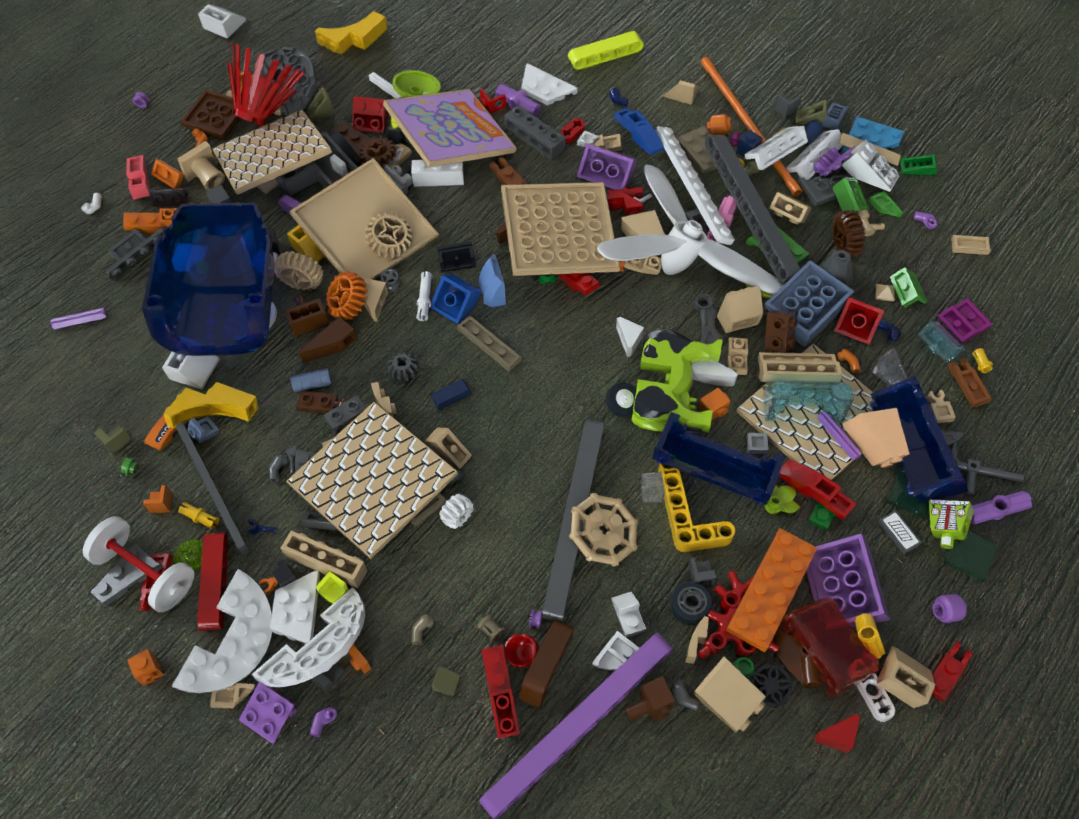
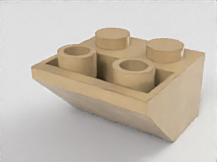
M747 287L743 290L731 291L726 294L717 314V318L726 333L759 324L763 316L760 287Z
M891 647L876 684L912 708L928 704L935 687L931 670L898 648Z

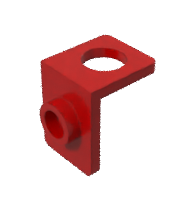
M482 88L479 89L480 102L490 114L506 108L505 94L490 100ZM502 100L501 105L495 107L496 102Z

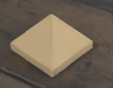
M876 284V300L894 302V286Z

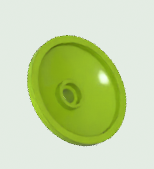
M416 70L400 72L394 76L392 81L393 89L403 98L436 94L440 92L441 88L440 82L433 75Z

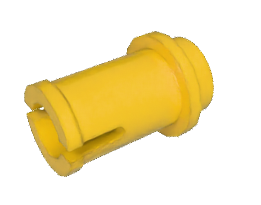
M979 348L972 353L978 364L977 369L979 371L987 373L993 369V363L989 361L983 348Z

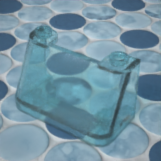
M778 381L768 385L763 393L765 421H775L776 415L779 412L784 413L785 405L821 406L822 412H828L836 423H843L854 401L852 388L843 382Z

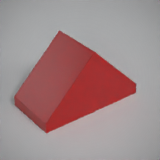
M858 713L819 732L814 739L818 743L848 753L854 746L860 720Z

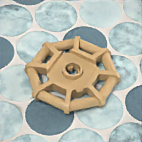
M591 493L590 497L582 503L572 507L571 534H569V538L575 542L588 562L595 561L615 567L629 554L636 552L638 548L636 545L637 525L639 523L624 506L622 499ZM599 504L609 505L612 508L611 510L601 509ZM592 505L593 512L591 514L586 515L585 513H583V511H585ZM616 510L620 512L627 522H622L621 516L615 513ZM580 520L583 521L582 532L579 531ZM605 526L608 532L603 534L599 527ZM624 528H629L628 541L624 539ZM582 537H584L585 540H589V545L591 546V549L587 546ZM618 544L624 547L620 552L615 554L613 548H615ZM596 550L605 551L607 555L598 554Z

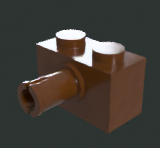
M299 294L301 301H299L296 295L294 297L296 307L285 310L295 337L329 325L320 298L306 302L303 294Z
M663 676L642 685L639 696L641 702L625 708V712L630 722L645 714H648L651 721L655 719L662 721L668 718L675 700Z

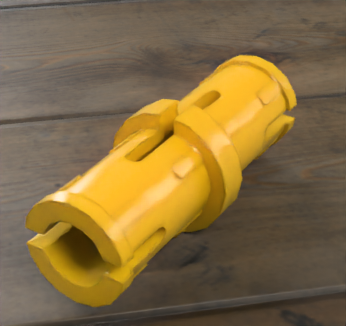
M187 502L182 503L185 508L181 505L178 512L191 518L196 524L201 523L212 530L216 529V526L213 524L219 525L220 519L206 513L203 508H196Z

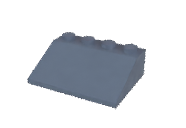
M810 260L765 303V307L769 312L780 310L796 313L797 327L794 330V337L796 342L805 348L844 309L848 297L852 298L854 290Z

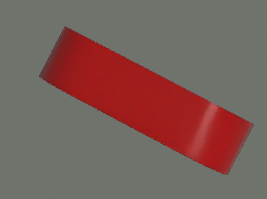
M575 118L561 129L560 134L565 137V144L572 143L584 132L585 122L580 118Z

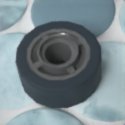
M695 582L681 584L675 589L671 599L673 615L679 622L686 625L699 624L704 616H708L712 608V597L709 591L703 585ZM689 600L694 601L696 606L691 607L686 602Z

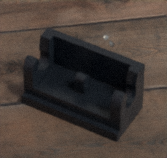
M472 241L437 247L441 273L476 267Z

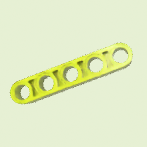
M631 31L574 48L568 53V58L576 70H580L639 52L644 44L635 31Z

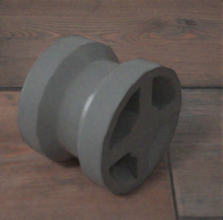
M387 269L382 272L381 281L386 282L387 290L389 292L396 291L400 287L397 271Z

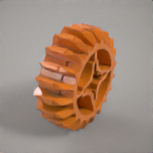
M347 271L344 273L340 272L338 276L334 277V281H330V287H327L328 292L325 294L327 296L325 299L327 304L325 308L328 309V313L334 316V318L340 317L347 321L348 319H353L354 316H358V311H362L361 307L365 305L364 301L368 298L366 296L368 290L366 289L367 284L364 282V279L358 274Z

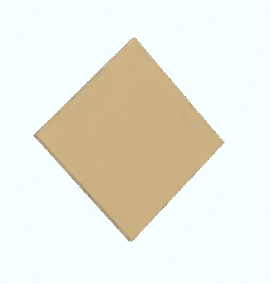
M374 158L290 210V215L339 273H344L345 271L354 272L364 280L365 278L377 279L383 271L393 268L439 235ZM385 211L388 215H391L393 212L396 217L400 214V219L406 218V223H410V229L413 230L411 247L407 248L406 253L402 252L400 257L395 254L393 259L391 255H388L385 259L384 254L378 256V251L372 252V247H368V241L365 240V229L368 228V222H371L372 217L377 218L378 213L383 216ZM381 227L376 230V236L382 231ZM402 234L397 238V243L403 239Z

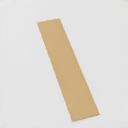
M842 133L839 144L852 148L854 146L857 147L863 140ZM874 145L875 150L880 155H883L888 163L898 166L900 154Z

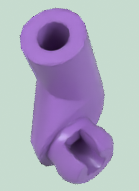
M915 211L914 220L922 221L929 229H934L937 226V220L932 214Z
M327 707L316 713L310 735L320 737L323 726L332 722L337 717V710Z

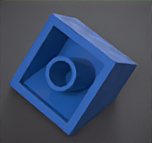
M454 274L442 275L430 308L453 322L460 324L475 307L481 290Z

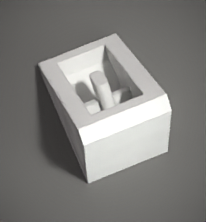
M618 317L616 329L628 358L632 356L643 338L644 327Z

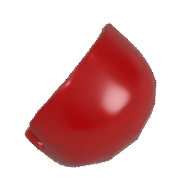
M526 634L511 636L506 641L504 647L505 658L512 666L530 667L539 650L538 642L532 636Z

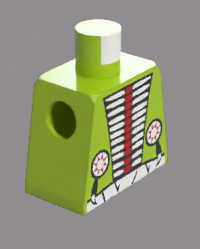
M929 500L931 532L935 538L941 539L940 547L952 549L954 539H966L974 509L968 501Z

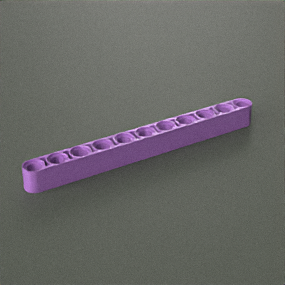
M659 633L654 634L481 797L479 803L492 819L500 817L670 655L674 648Z

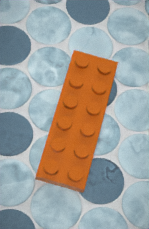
M779 528L726 631L766 652L817 547Z

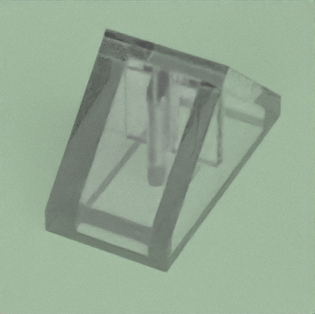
M891 348L879 358L873 373L891 389L896 390L908 380L895 348Z

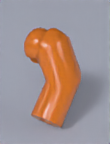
M842 349V351L837 353L840 361L847 360L853 374L861 371L857 357L848 349Z

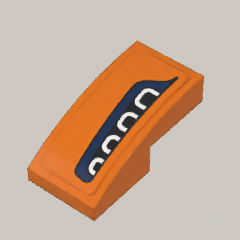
M163 415L148 433L144 443L161 451L173 440V433L177 428L168 427Z

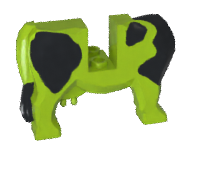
M659 329L644 336L640 369L666 373L665 383L638 379L632 422L643 429L676 432L689 437L701 436L703 432L709 433L713 410L702 412L691 410L696 408L695 405H691V402H696L697 399L690 397L688 392L693 383V363L709 362L711 360L719 362L722 339H717L711 344H705L690 340L672 329Z

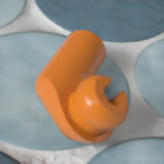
M198 128L193 130L192 135L197 140L195 147L208 141V137L203 131H200Z

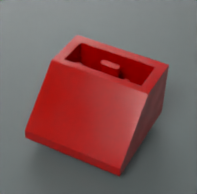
M353 97L352 128L357 131L384 133L389 119V112L383 106L385 99Z

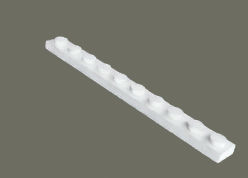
M658 126L655 131L717 243L731 245L734 242V238L730 229L727 228L723 217H721L717 207L712 202L711 196L704 188V184L700 181L697 172L686 157L685 151L675 138L672 129Z

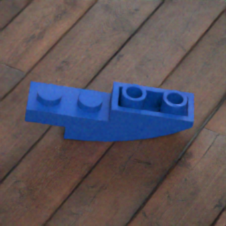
M627 108L614 113V119L632 133V140L649 155L664 150V146L656 131L638 110L631 111Z

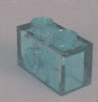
M930 321L918 333L929 345L928 348L945 361L953 360L964 349L939 322Z

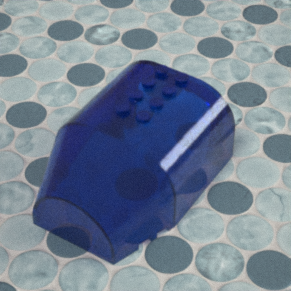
M181 204L172 216L170 226H165L163 229L164 235L158 237L154 244L142 306L151 336L159 345L167 350L189 356L239 355L260 348L266 342L269 335L275 260L271 239L265 224H263L257 204Z

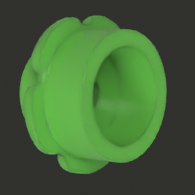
M126 457L122 463L121 472L126 473V476L130 475V473L134 474L137 470L138 463L135 462L134 457Z

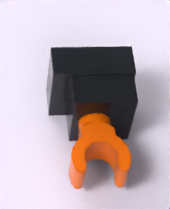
M284 559L277 563L279 568L272 572L274 577L262 579L259 582L261 587L269 584V587L264 590L266 595L271 594L278 583L283 587L297 580Z

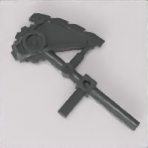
M936 430L931 433L930 431H923L917 435L916 433L905 435L910 454L903 457V459H905V468L908 471L918 474L920 471H924V469H930L933 464L947 466L949 470H964V474L967 475L966 495H974L975 479L978 473L1021 483L1024 481V475L980 466V461L968 459L966 462L959 461L957 459L958 449L956 448L957 442L963 438L962 432ZM952 446L950 459L936 456L944 449Z

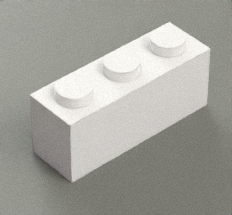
M412 160L411 174L414 187L464 185L463 162L428 167L424 160Z

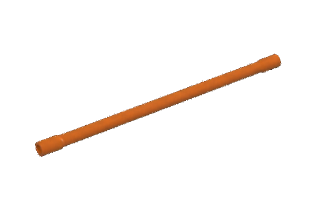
M704 57L701 60V64L706 72L710 74L747 129L763 138L762 143H764L766 139L715 69L714 64L709 57ZM779 159L773 163V166L786 183L794 197L799 196L803 190Z

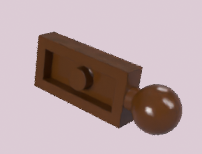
M301 391L296 408L298 411L326 414L348 401V399L343 398L339 400L338 396L334 394Z

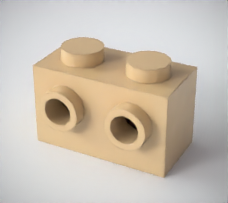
M781 192L776 193L769 207L774 210V214L780 217L784 215L789 218L788 221L797 225L798 223L805 222L812 209L811 206Z

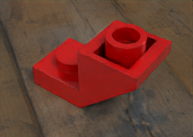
M623 192L606 194L609 210L623 208L624 216L643 213V203Z

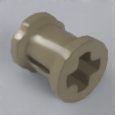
M488 614L479 622L477 627L490 637L491 643H494L501 638L506 629L500 627L495 622L492 614Z

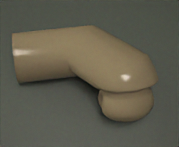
M422 615L413 624V645L422 644L423 630L426 627H432L434 624L432 616Z

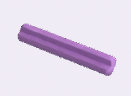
M104 308L53 318L51 319V326L53 329H59L104 319L107 317V313Z
M828 412L820 413L818 420L852 460L859 458L862 452Z

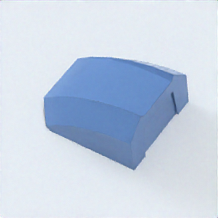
M495 254L485 263L478 281V287L481 288L483 294V304L492 308L506 305L505 284Z

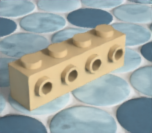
M290 531L281 546V550L286 558L313 570H318L325 575L330 571L346 584L357 589L367 573V568L362 559L355 556L351 557L340 549L328 547V545L321 541H314L303 533L298 534Z

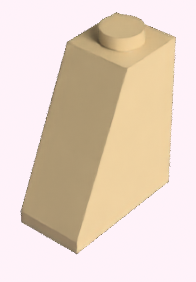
M655 210L621 218V231L626 236L643 234L665 235Z

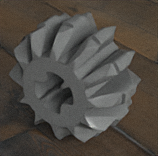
M398 351L397 356L391 355V360H387V371L393 380L398 379L401 383L404 379L407 382L409 378L415 379V374L419 371V363L413 353L408 355L407 351L403 354Z

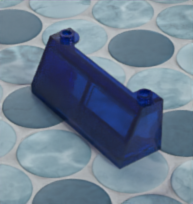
M916 375L870 394L873 401L869 403L873 411L897 408L910 453L903 457V461L900 462L908 479L909 485L906 488L910 497L915 496L917 502H923L968 492L963 476L950 452Z
M673 412L670 413L652 456L653 460L753 499L757 503L767 505L785 456L775 453L771 459H766V455H763L761 460L687 431L688 425L685 423L682 425L679 422L680 415Z

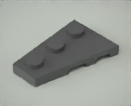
M134 544L128 550L154 570L159 571L163 568L138 545ZM122 557L91 593L100 602L108 606L127 593L129 587L147 579V575Z

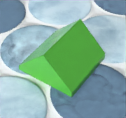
M845 177L832 187L842 211L854 210V212H859L861 210H869L856 178Z

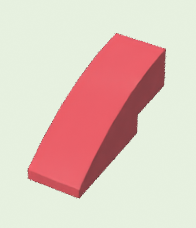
M144 155L127 158L126 175L129 179V190L133 200L150 196L149 178Z

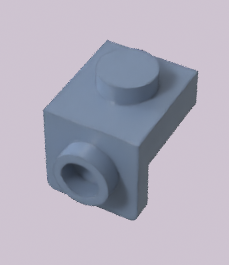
M208 416L199 421H196L194 418L189 421L187 431L190 437L194 438L199 444L219 433L218 427Z

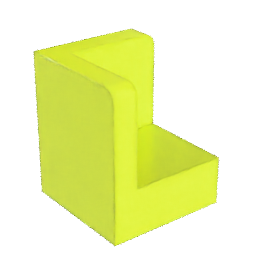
M330 571L316 586L320 596L331 604H334L349 591L346 583Z

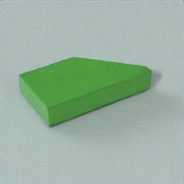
M885 191L871 196L869 202L879 213L901 217L903 214L902 210Z

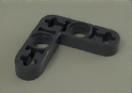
M332 130L328 134L355 165L362 160L338 131Z

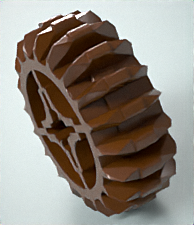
M854 210L841 211L834 216L832 222L833 240L837 250H844L849 253L850 258L859 256L865 247L863 222Z

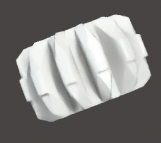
M459 493L451 496L445 505L442 506V510L439 513L440 519L450 528L456 529L459 526L461 527L471 517V513L474 510L473 503H471L470 499Z

